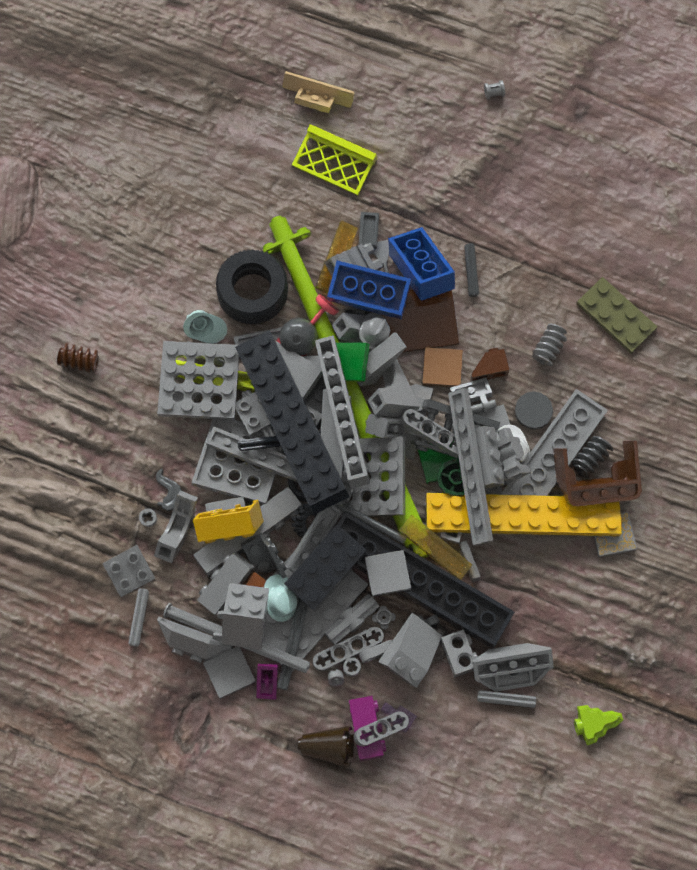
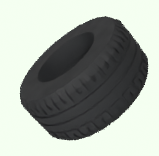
M254 249L243 250L231 255L221 265L216 277V291L221 308L229 317L245 324H261L273 319L283 309L288 296L287 275L282 264L274 256L272 257L271 254L259 250L255 251ZM256 274L268 280L270 289L259 299L247 300L235 293L234 286L243 276Z

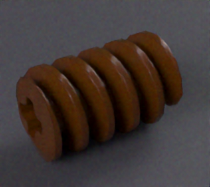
M68 343L59 349L57 366H61L63 363V366L66 368L70 365L71 369H75L78 366L79 371H83L84 368L88 373L92 370L93 374H95L99 362L98 350L91 354L90 348H88L84 353L82 346L76 351V345L69 349Z

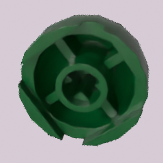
M459 458L444 462L438 470V486L443 493H447L450 496L465 495Z

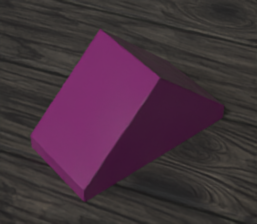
M257 665L256 698L276 700L278 665Z

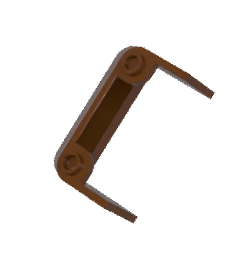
M623 441L624 460L616 461L612 465L611 477L576 481L574 470L568 466L567 448L553 449L556 480L567 503L571 506H585L639 498L642 493L637 441Z

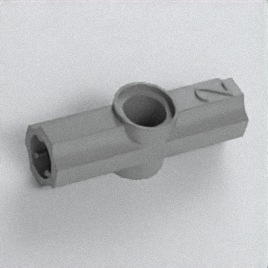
M368 594L354 607L351 606L339 616V619L324 631L330 642L336 645L350 632L356 631L365 622L364 620L379 608L375 599Z

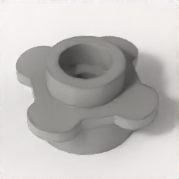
M381 606L377 614L372 616V621L377 622L381 629L385 630L388 628L389 623L395 620L396 616L386 606Z

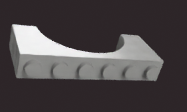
M342 313L332 324L338 338L350 343H362L359 337V330L366 315ZM396 359L383 374L385 388H378L368 399L375 416L401 418V415L406 410L413 409L416 411L420 407Z

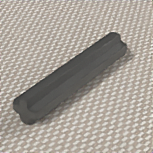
M470 243L465 244L464 247L468 293L470 297H477L479 295L475 245Z

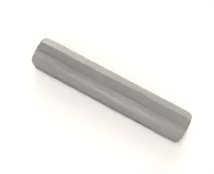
M147 589L138 590L128 642L130 646L138 647L140 644L149 595Z
M482 690L478 691L477 701L530 708L536 706L535 696Z

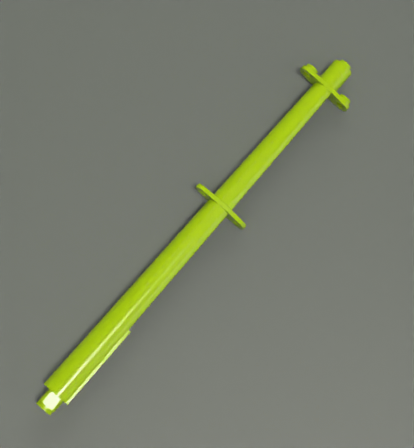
M276 216L269 224L276 242L265 244L262 251L268 254L281 251L309 321H311L320 311L321 307L316 302L318 294L295 246L296 243L310 237L311 232L307 227H303L297 230L296 234H293L286 217ZM324 312L313 325L317 330L318 339L334 335L336 343H339L326 312ZM346 382L348 394L351 396V406L359 439L380 438L366 433V420L371 412L358 383ZM388 452L383 453L381 456L383 463L387 462L390 458ZM366 453L367 458L370 462L371 455L370 453ZM388 471L383 472L381 475L383 482L389 480L390 474ZM405 484V515H394L392 517L399 533L407 537L404 543L407 549L412 548L414 553L427 558L432 554L427 544L430 538ZM388 491L383 492L384 498L387 501L390 494Z

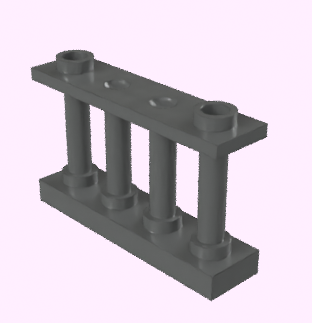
M425 399L422 407L427 408V418L434 421L435 415H438V412L445 414L444 428L451 431L453 424L451 407ZM472 413L474 424L495 427V430L499 429L500 422ZM425 424L423 431L429 434L431 432L430 426ZM441 434L440 442L447 443V437ZM422 437L420 441L412 440L411 444L416 445L415 449L427 452V449L451 456L440 448L428 444V441Z

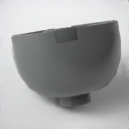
M298 317L284 324L279 338L283 348L302 356L313 350L318 334L315 326L309 320Z

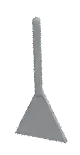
M388 240L377 242V249H374L373 254L383 264L384 271L389 273L387 267L389 244Z

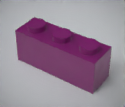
M373 696L349 700L354 733L361 727L377 721L376 712H379L377 700L373 701ZM378 724L376 727L378 733L383 732L382 724ZM369 732L367 734L362 733L360 739H364L366 741V738L373 734L372 732ZM378 740L364 747L356 744L359 762L383 758V752H387L385 740Z

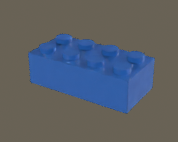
M423 227L388 238L389 256L403 276L411 279V287L420 300L455 289L454 270Z
M336 261L327 299L329 302L402 320L411 286V279Z

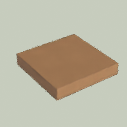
M425 347L422 385L441 387L461 385L463 350Z

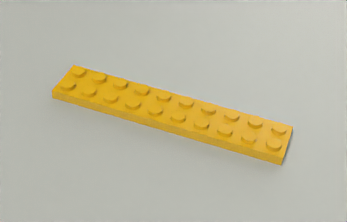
M426 493V531L471 533L465 495L450 496L447 493ZM486 494L492 534L621 536L620 501L571 506L567 503L564 496Z

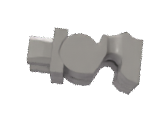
M361 243L324 262L331 276H333L336 261L378 271L383 268V264L379 259L372 261L369 255L374 253L371 243L365 245Z
M503 428L498 431L500 440H497V445L500 452L501 468L504 474V484L499 486H504L532 473L527 465H522L519 462L524 455V451L520 445L519 437H513L510 428Z

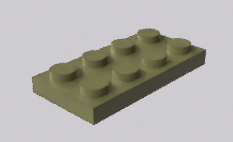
M603 277L576 303L630 354L657 329V326Z

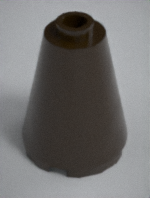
M351 726L303 734L302 738L298 739V750H301V754L343 767H350L352 762H348V760L354 754V734H350V730L353 729Z

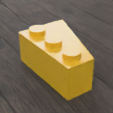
M254 500L252 505L245 507L237 504L234 505V509L223 510L220 508L197 514L193 519L198 542L212 543L216 539L223 538L227 541L234 539L235 536H242L243 538L253 536L264 522L259 500Z

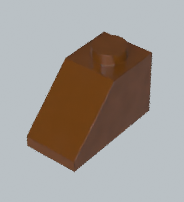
M499 348L488 350L472 372L470 381L482 378L490 380L508 376L509 366L505 350H499Z

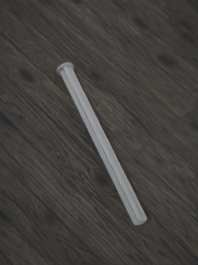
M168 603L164 610V618H172L211 635L214 632L222 633V626L172 606V603ZM262 643L261 650L242 647L303 673H307L310 668V662Z

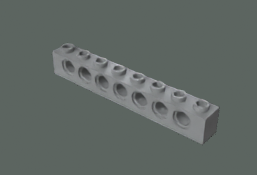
M334 335L315 340L350 487L353 489L368 485L370 480Z

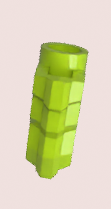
M588 705L577 706L578 718L574 719V726L577 735L583 734L588 746L597 743L598 738L605 736L608 729L619 725L623 721L622 713L614 711L603 712L599 708H590Z

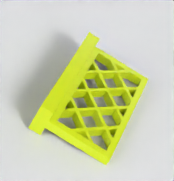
M310 124L292 166L358 196L372 166L375 165L377 154ZM309 139L316 141L318 148L308 151L306 145ZM328 147L332 148L335 155L324 158L322 150ZM320 151L323 159L312 163L310 154ZM308 155L311 164L305 166L298 164L301 157ZM347 155L350 157L351 163L341 166L338 157ZM336 158L339 167L329 170L326 162ZM361 162L368 165L366 170L360 173L357 172L355 164ZM324 163L327 171L317 173L314 166ZM353 166L356 174L345 177L343 169ZM341 170L344 179L333 180L330 173ZM357 177L359 185L355 190L348 186L347 181Z

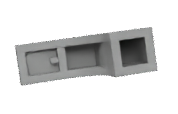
M179 491L170 521L158 540L154 554L155 557L173 563L193 522L198 497Z

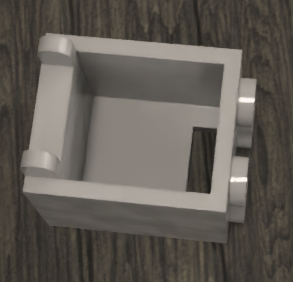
M229 583L224 611H218L217 617L223 619L222 633L214 632L212 638L222 641L224 645L261 650L267 621L269 588Z

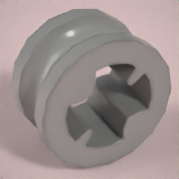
M144 509L139 514V520L142 525L151 527L157 522V515L152 509ZM145 514H153L151 516L153 518L152 521H143L145 520V518L143 517Z
M356 658L346 659L343 664L344 673L350 677L358 675L361 670L359 660ZM351 662L356 663L355 667L357 668V670L355 672L354 670L353 672H349V667L347 666L348 663H350V665Z

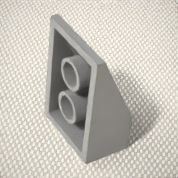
M411 613L378 662L407 684L417 688L429 670L442 635L414 613Z

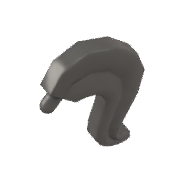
M160 469L156 474V480L168 490V494L163 499V502H158L157 505L162 506L164 510L171 511L174 509L177 494L181 491V487L175 481L162 476L164 471Z

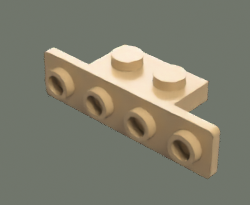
M287 71L284 74L282 87L298 92L294 101L296 104L326 113L330 112L334 103L349 108L352 107L354 91Z

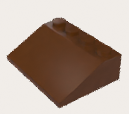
M409 290L402 320L379 314L386 319L390 327L389 336L397 333L407 348L402 353L424 350L425 347L438 348L459 345L452 290L424 300H420L414 290Z

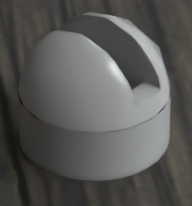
M336 669V671L331 670L329 672L328 682L331 686H340L344 683V675L341 670Z

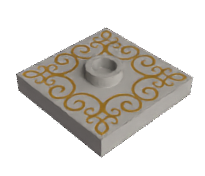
M628 512L620 513L621 536H593L598 557L637 550Z

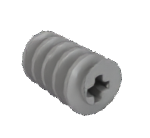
M548 324L547 330L543 333L544 336L540 338L536 349L533 350L532 357L540 364L552 367L553 363L550 359L556 360V356L553 353H560L556 347L563 348V344L560 341L566 342L567 338L564 334H567V331L556 324Z

